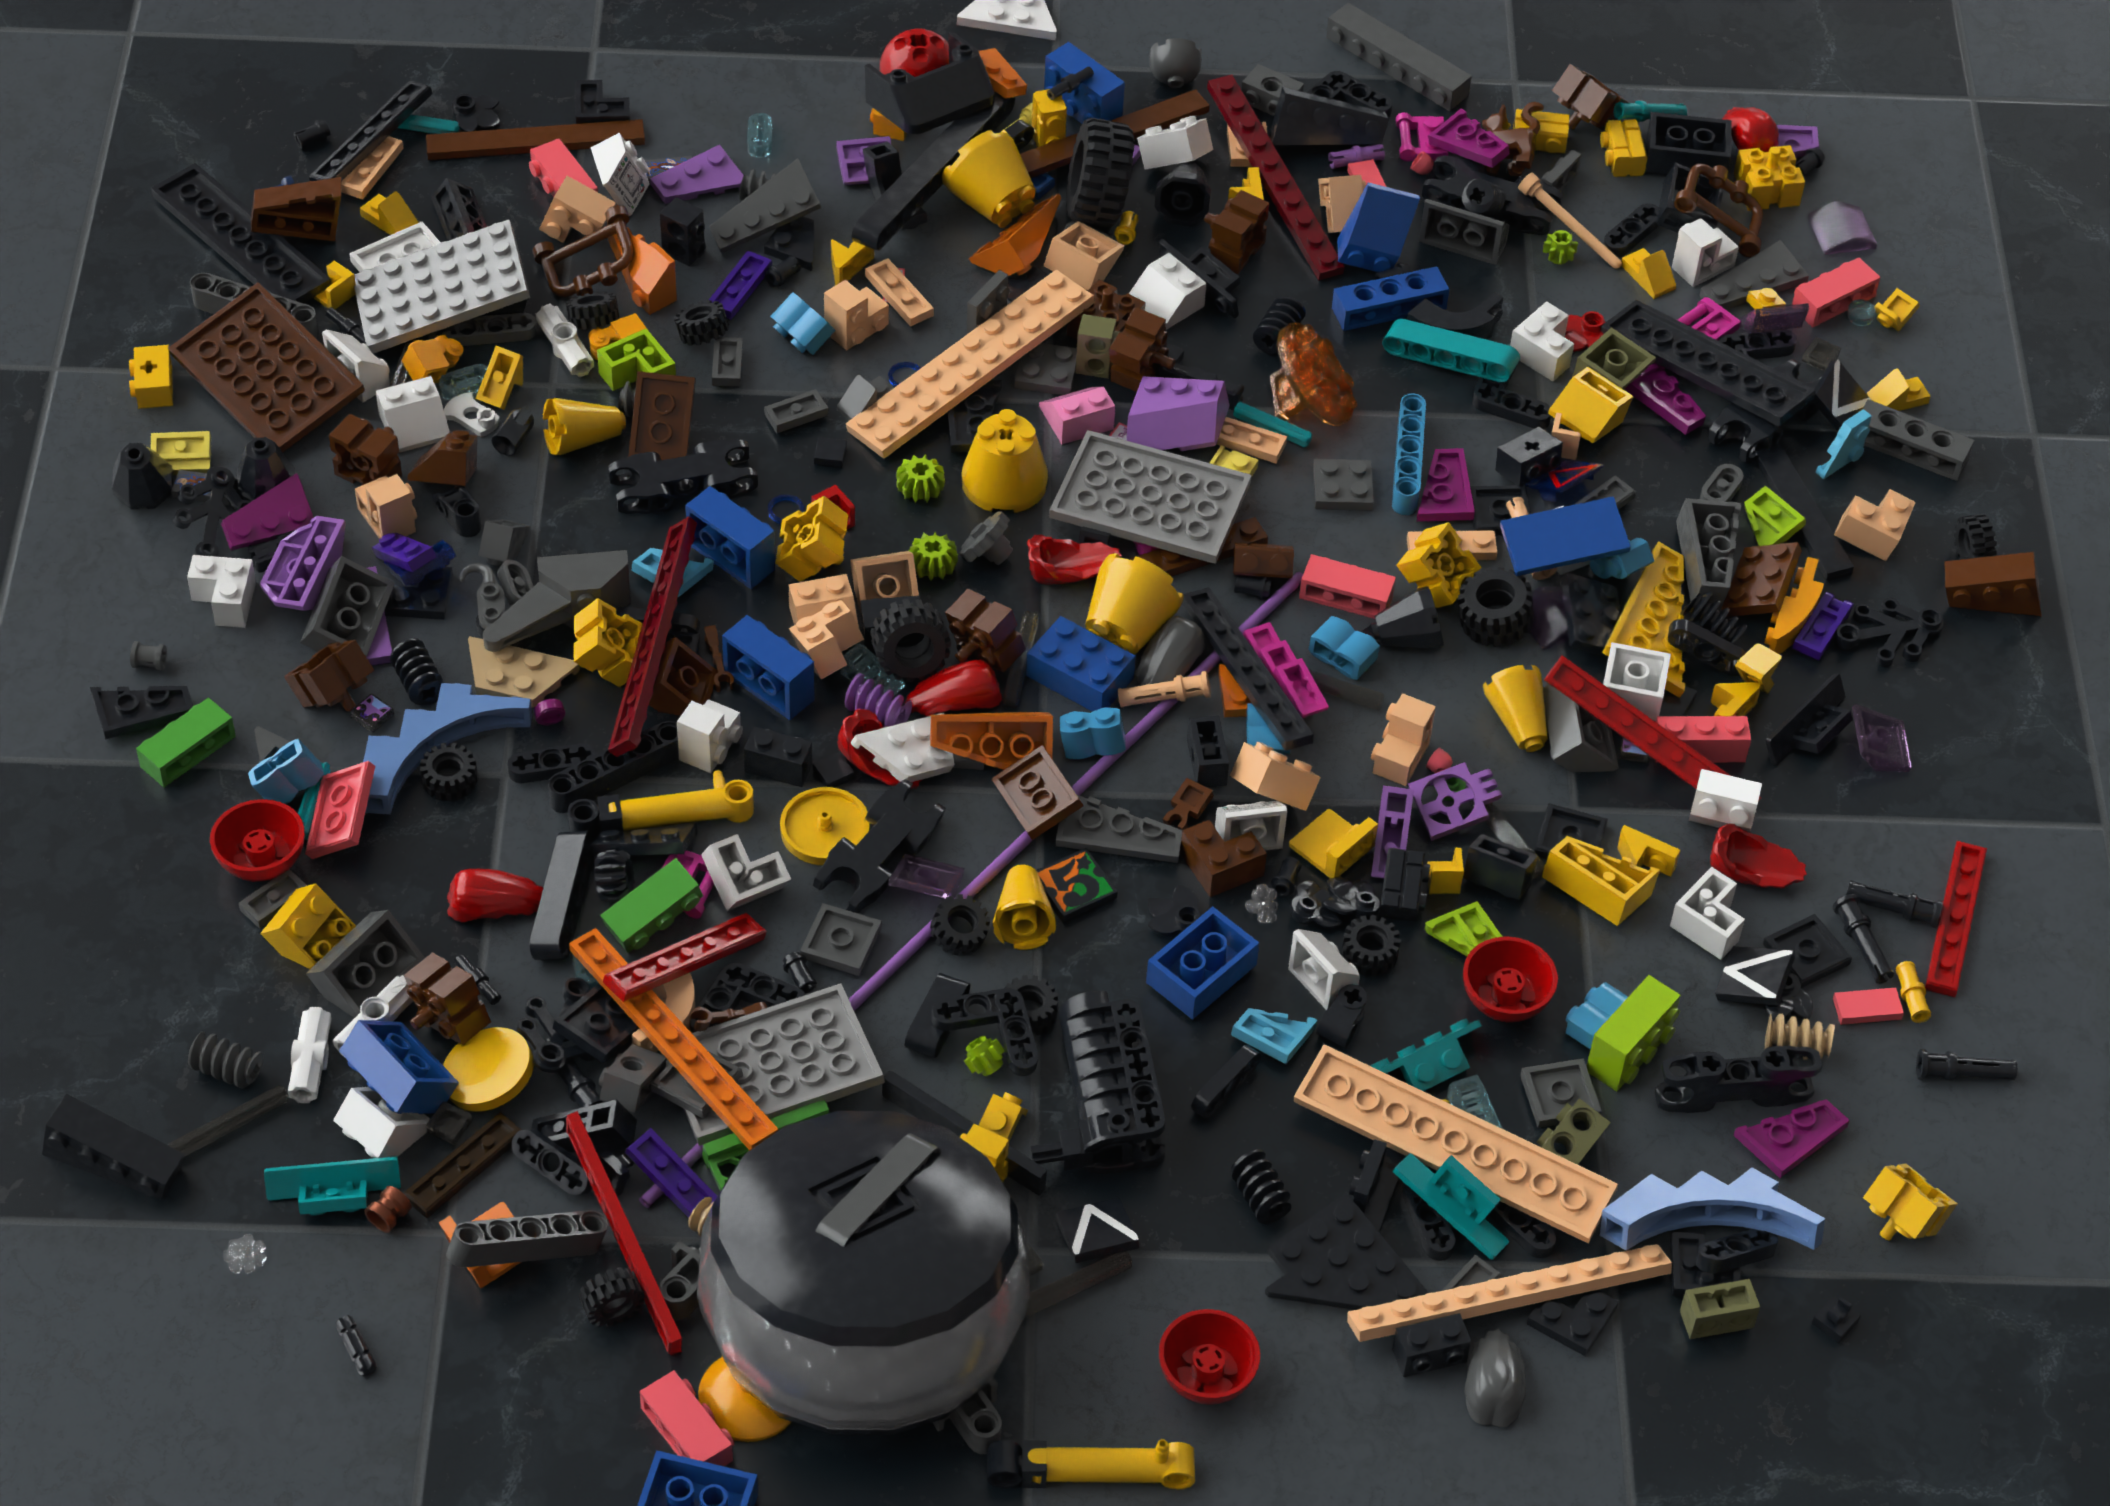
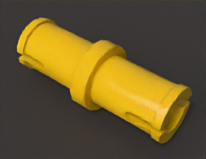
M1911 961L1901 962L1895 968L1902 987L1900 990L1901 997L1907 1002L1912 1021L1915 1023L1925 1022L1931 1017V1011L1925 999V986L1919 981L1915 964Z

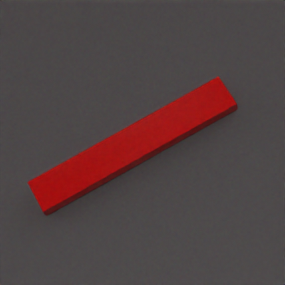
M1961 841L1956 842L1925 983V989L1928 991L1956 997L1987 848Z
M744 913L605 974L603 983L618 998L625 1002L765 939L767 931L750 915Z

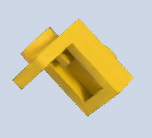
M1896 288L1883 305L1878 302L1874 306L1877 315L1876 319L1884 327H1893L1900 331L1920 307L1919 302Z
M1007 1092L1004 1093L1003 1098L993 1094L978 1126L1010 1141L1022 1114L1026 1116L1028 1110L1020 1106L1023 1100Z

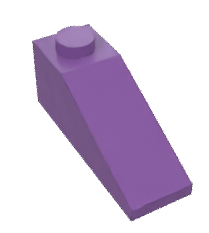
M1383 785L1371 877L1384 879L1388 849L1397 848L1406 851L1414 794L1413 789Z

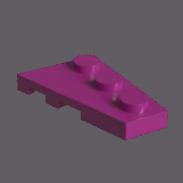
M1462 108L1428 135L1430 145L1491 168L1509 155L1508 144L1491 131L1483 130L1480 122L1476 119H1469L1467 112Z
M1654 363L1624 390L1685 435L1702 426L1706 418L1703 411L1689 394L1681 392L1678 388L1679 382L1674 376H1668L1664 371V367Z
M1435 449L1416 522L1474 520L1475 510L1464 449Z
M298 473L222 520L221 526L231 551L275 540L277 535L298 529L310 523V520L314 517Z
M1825 1099L1791 1110V1114L1776 1119L1769 1117L1761 1120L1760 1124L1748 1128L1746 1125L1735 1128L1733 1136L1781 1178L1846 1129L1850 1120Z

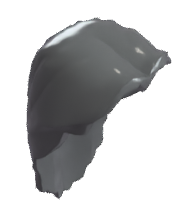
M1172 616L1150 639L1141 656L1140 664L1136 671L1137 681L1140 683V686L1173 681L1177 675L1184 677L1198 657L1205 651V635L1202 628L1195 622L1183 617Z
M1499 1328L1494 1331H1488L1485 1338H1480L1478 1342L1473 1343V1351L1469 1355V1366L1464 1391L1467 1410L1470 1417L1476 1423L1508 1427L1519 1416L1526 1397L1525 1362L1521 1355V1348L1517 1347L1514 1342H1511L1509 1335L1503 1333Z

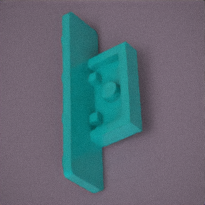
M1467 1018L1449 1026L1452 1032L1442 1036L1441 1031L1423 1039L1425 1045L1416 1049L1413 1044L1398 1051L1397 1055L1399 1058L1389 1062L1388 1058H1385L1370 1066L1384 1073L1399 1067L1407 1084L1425 1091L1470 1068L1457 1038L1482 1025L1480 1020L1469 1023Z
M1411 1153L1393 1170V1173L1404 1184L1416 1192L1430 1207L1435 1209L1489 1259L1493 1260L1509 1243V1240L1485 1219L1501 1199L1452 1155L1441 1165L1435 1174Z
M398 1157L275 1167L264 1170L267 1199L299 1198L300 1214L322 1215L332 1211L355 1212L359 1209L367 1208L368 1191L384 1190L387 1186H393L397 1189L401 1187Z

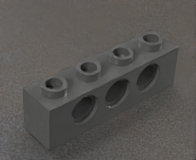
M1869 399L1867 400L1863 409L1872 417L1869 424L1870 431L1865 439L1864 446L1958 481L1969 460L1975 440Z

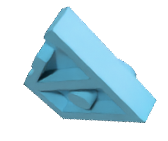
M1863 409L1842 424L1835 440L1827 450L1832 456L1828 462L1817 467L1815 472L1817 475L1825 479L1849 462H1855L1862 456L1865 439L1870 431L1869 424L1872 415Z
M649 548L632 562V571L654 583L663 550ZM705 558L704 563L688 562L683 575V585L679 590L678 597L713 570L714 561L712 559Z
M1248 1008L1234 1024L1231 1035L1287 1064L1316 1029L1318 1020L1311 1017L1307 1018V1022L1288 1020V1014L1268 1013L1264 1010Z

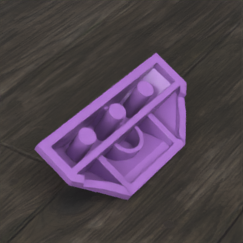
M316 516L310 520L309 524L298 528L280 541L260 582L261 589L275 606L302 611L313 610L329 568L342 556L345 520Z

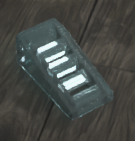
M857 643L843 655L847 666L841 668L840 673L852 681L857 674L862 673L864 675V684L868 679H873L878 675L879 677L874 680L873 689L878 684L883 685L886 681L890 683L884 688L883 695L887 690L891 689L894 691L895 696L905 687V682L894 679L893 674L889 676L884 671V668L880 666L877 657L861 643Z
M1478 1075L1452 1082L1449 1085L1447 1098L1451 1105L1474 1116L1484 1114V1117L1480 1119L1502 1128L1486 1089ZM1476 1102H1477V1104H1478V1105H1475V1106H1472V1107L1467 1108V1105H1470V1104H1473V1103H1476Z

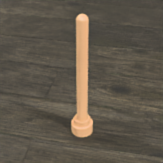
M1533 172L1521 181L1518 189L1525 196L1536 197L1612 268L1618 269L1621 267L1622 262L1615 254L1542 189L1541 180Z

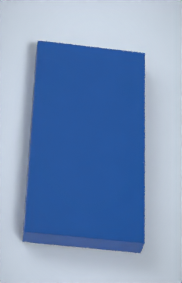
M1614 496L1500 521V528L1516 576L1630 552L1631 548Z

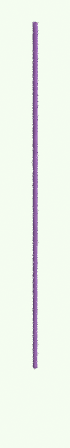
M1296 572L1292 578L1283 584L1238 627L1243 634L1244 630L1258 626L1301 584L1303 574ZM1215 650L1188 676L1201 675L1202 671H1207V673L1211 671L1221 661ZM1177 698L1162 700L1125 735L1126 750L1115 755H1104L1071 786L1075 793L1080 796L1178 702ZM1026 830L959 893L963 894L964 899L968 895L974 897L1033 841ZM931 921L849 998L854 1011L932 937L931 931L933 928H930ZM697 1143L681 1158L690 1168L702 1157L703 1145L699 1146ZM654 1184L639 1198V1201L644 1207L649 1208L664 1192Z

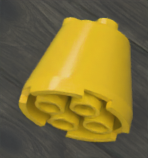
M1004 129L1000 133H993L992 130H988L971 139L958 150L960 156L953 165L946 166L943 171L942 182L946 188L1000 228L1006 227L1012 221V218L1020 213L1025 214L1029 212L1035 205L1032 201L1036 193L1034 184L1014 140Z
M1001 410L999 414L986 418L977 428L976 435L962 467L963 491L972 503L990 512L994 508L1000 510L1013 509L1014 513H1017L1037 504L1046 492L1048 470L1035 428L1027 419L1016 415L1013 410Z
M1117 553L1110 554L1099 568L1085 628L1135 655L1156 634L1162 625L1178 612L1184 600L1183 593L1177 592L1171 585L1174 579L1153 563L1137 556L1132 561L1120 558Z

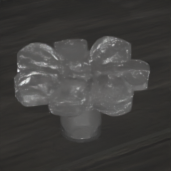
M1266 884L1257 885V889L1252 891V899L1246 901L1245 908L1252 914H1258L1257 920L1259 923L1275 922L1277 919L1275 912L1278 911V903L1273 900L1277 897V892L1274 888H1268Z
M244 1234L242 1238L230 1240L228 1242L229 1250L223 1252V1259L226 1263H230L229 1269L234 1274H238L242 1267L245 1273H252L256 1270L255 1264L263 1266L267 1260L266 1255L262 1253L266 1250L264 1242L259 1240L254 1243L252 1234Z

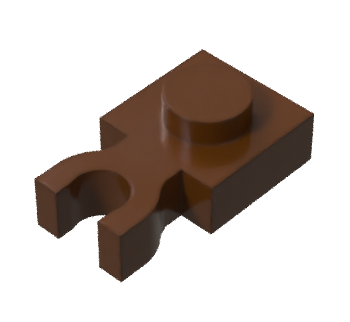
M1186 778L1171 800V806L1174 809L1166 813L1163 823L1170 826L1174 820H1180L1181 822L1177 826L1178 829H1187L1190 817L1198 820L1214 797L1213 790Z

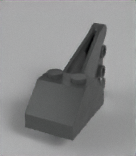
M627 550L537 557L539 582L506 612L504 591L496 581L494 572L489 566L482 563L470 564L463 568L459 580L464 582L466 576L470 573L478 572L483 575V582L477 591L478 618L480 626L485 629L483 631L484 647L491 652L500 651L511 644L562 623L574 630V616L597 598L613 606L616 610L631 603Z

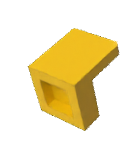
M334 260L326 266L327 275L331 278V285L314 297L316 301L328 309L331 307L336 309L356 295L354 273Z
M1455 848L1453 861L1427 862V864H1430L1428 878L1429 894H1460L1464 874L1462 848Z

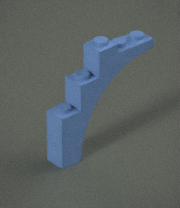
M441 683L436 711L405 709L400 737L369 735L363 762H371L375 765V771L365 813L390 815L396 796L406 779L420 765L421 759H424L425 752L431 753L433 746L441 749V743H446L447 746L460 738L487 730L506 727H531V699L473 695L472 685Z
M1750 1168L1729 1185L1704 1171H1700L1679 1188L1650 1174L1602 1210L1600 1236L1620 1248L1628 1250L1645 1239L1671 1230L1708 1225L1739 1226L1767 1231L1815 1250L1822 1244L1825 1218L1778 1192L1779 1182L1754 1168Z

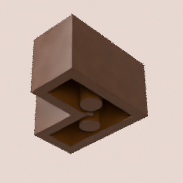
M1210 820L1182 830L1180 854L1209 897L1264 876L1267 853L1252 831L1224 842Z

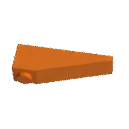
M1058 193L1039 202L1029 212L1017 219L1018 222L1000 232V237L993 242L989 241L969 258L971 263L994 273L1000 270L1008 274V276L1014 273L1020 276L1032 268L1030 264L1039 256L1061 201L1060 194Z
M627 227L634 255L628 267L621 272L634 303L651 315L677 301L675 260L658 244L654 242L647 244L644 236L640 234L633 236ZM616 233L608 237V241L616 260H619L623 252Z
M1049 712L931 715L930 746L1002 770L1013 765L1041 745L1052 759L1053 716Z

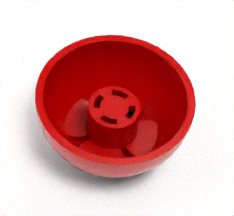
M906 30L896 35L885 47L880 59V72L885 75L895 69H903L916 77L949 64L948 41L931 30Z
M268 799L250 800L231 807L217 819L210 833V846L218 863L231 875L252 882L268 881L287 872L299 858L304 845V824L299 814L284 803Z
M1496 937L1478 944L1468 954L1463 967V982L1469 999L1480 1012L1497 1021L1520 1022L1536 1016L1550 1003L1557 988L1558 974L1550 956L1536 944L1517 937Z
M1201 1309L1178 1317L1166 1328L1159 1344V1362L1165 1379L1178 1394L1199 1404H1221L1239 1396L1252 1383L1260 1364V1347L1253 1331L1241 1319L1224 1311Z

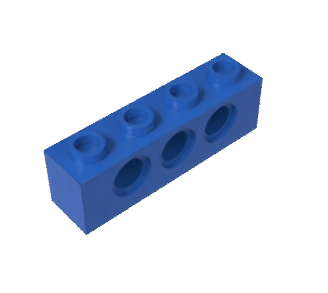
M1438 267L1421 269L1334 288L1332 310L1343 331L1406 318L1408 317V312L1425 298L1438 307L1447 309L1449 287Z

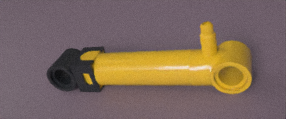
M716 770L713 773L714 789L619 800V794L597 797V804L589 799H579L568 807L569 832L590 830L596 838L600 833V829L601 832L606 830L626 831L723 818L741 823L749 820L754 814L753 788L751 784L744 780H732L726 784L722 771Z
M1164 1439L1159 1440L1155 1448L1047 1447V1441L1022 1440L1021 1448V1445L1016 1442L1001 1440L991 1443L987 1448V1480L992 1486L1000 1488L1014 1487L1020 1483L1021 1488H1046V1482L1162 1483L1167 1488L1178 1490L1189 1488L1195 1483L1194 1447L1184 1442L1168 1443Z

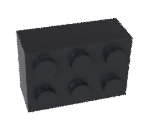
M1651 112L1646 139L1647 163L1645 172L1668 175L1675 162L1690 169L1699 163L1706 164L1712 168L1721 165L1728 170L1731 159L1732 120Z

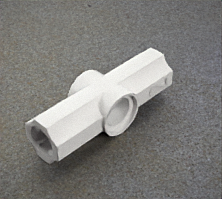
M551 303L542 306L541 310L536 313V321L551 342L554 355L563 360L572 375H577L578 377L588 375L589 371L594 367V360L577 336L576 326L566 320L558 306H553Z
M403 975L401 977L396 976L376 997H370L363 1001L360 1006V1013L333 1039L334 1047L338 1051L358 1020L393 1022L413 1002L407 993L409 987Z
M310 1007L307 1011H303L298 1040H294L292 1044V1072L288 1095L289 1098L296 1100L298 1103H310V1101L317 1099L322 1070H326L328 1064V1035L331 1025V1013L326 1012L321 1007Z

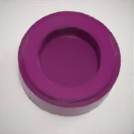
M558 699L544 700L533 709L536 722L541 725L556 724L566 714L562 701Z

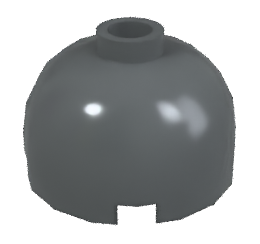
M1171 38L1166 39V44L1158 47L1157 42L1150 48L1149 64L1152 74L1159 82L1171 88H1180L1192 82L1200 72L1202 49L1200 47L1199 49L1195 48V42L1191 40Z

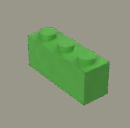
M208 697L200 704L194 705L177 720L170 722L160 732L144 740L136 748L140 767L162 787H166L236 737L233 719Z
M675 858L600 916L606 928L625 951L629 953L633 949L637 950L643 947L649 941V937L658 930L668 928L674 922L675 917L684 910L689 911L699 903L703 894L698 883Z

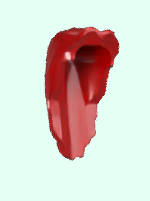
M1733 107L1722 118L1724 120H1732L1731 136L1738 150L1760 148L1763 152H1769L1770 147L1779 145L1777 124L1767 112L1761 109Z
M1042 534L1034 535L1027 541L1031 574L1038 583L1045 585L1074 583L1096 577L1099 568L1108 555L1117 553L1122 558L1118 548H1111L1103 542L1079 544L1071 539H1053Z
M970 660L949 666L918 682L915 689L907 695L905 704L911 700V713L918 712L931 716L937 712L942 713L948 710L991 709L998 706L1003 698L1000 693L999 682L991 666L983 660Z
M861 708L855 710L854 715H850L842 721L843 725L839 731L837 741L839 750L848 761L865 774L890 786H896L900 781L893 777L888 770L881 768L873 762L875 755L863 746L856 749L850 743L857 734L884 728L876 714L872 711ZM922 779L911 782L913 785L910 789H917Z
M1735 824L1721 826L1715 834L1710 865L1732 880L1764 888L1775 887L1782 889L1792 883L1804 881V876L1807 875L1805 871L1806 864L1799 862L1791 849L1782 848L1777 844L1767 842L1760 835L1747 832Z
M461 870L455 874L450 883L447 895L450 904L447 910L448 916L459 922L482 918L498 919L507 914L530 916L538 910L543 887L537 886L530 878L501 870Z

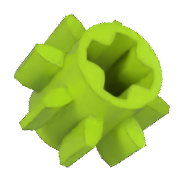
M1564 230L1547 234V240L1543 245V253H1549V261L1555 264H1564L1568 260L1573 261L1574 253H1577L1578 242L1572 241V234Z
M980 1036L970 1042L965 1049L968 1058L964 1062L971 1073L977 1072L978 1074L982 1073L983 1076H988L996 1072L1003 1065V1056L1001 1054L1005 1051L997 1038L992 1040L991 1038L987 1039L986 1036Z

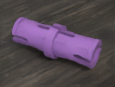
M1382 144L1365 147L1355 145L1348 150L1329 152L1328 160L1329 162L1333 161L1329 165L1331 169L1348 166L1349 163L1372 159L1374 161H1381L1385 158V151H1380V149L1384 147Z

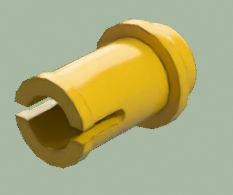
M1133 211L1123 212L1120 224L1115 229L1114 235L1120 244H1130L1136 238L1135 228L1139 218L1135 214L1132 220Z

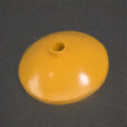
M723 1356L716 1360L704 1373L699 1385L698 1401L700 1404L706 1403L710 1407L715 1417L714 1422L720 1429H727L733 1440L742 1442L765 1440L777 1435L792 1422L777 1416L742 1388L733 1378Z

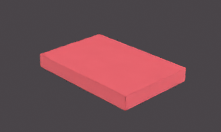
M366 761L322 776L305 854L311 859L359 844L375 771V765L371 762Z

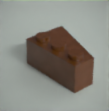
M341 177L254 190L251 232L335 241L341 202Z
M2034 552L1944 561L1945 588L1949 607L2042 616L2040 585Z

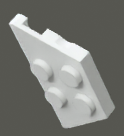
M975 0L957 15V25L1056 40L1057 30L1045 0Z
M931 716L857 734L850 742L856 749L863 746L875 755L873 762L881 768L888 770L900 782L904 779L914 782L948 773L955 765L953 753L930 746Z

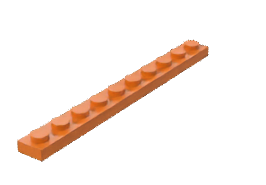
M596 928L569 943L571 953L749 1151L779 1131L775 1124L653 990L623 1002L603 983L605 974L628 963Z

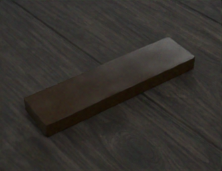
M500 1112L403 1194L406 1195L417 1211L428 1218L512 1147L513 1137L522 1129Z

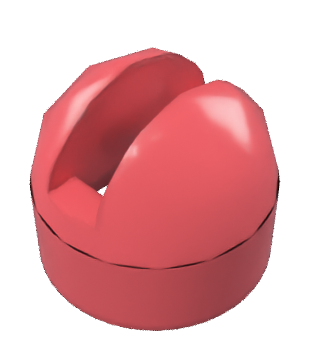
M1422 151L1414 159L1410 169L1420 175H1427L1433 169V159Z
M1438 748L1429 758L1426 768L1433 773L1448 769L1452 766V757L1443 749Z

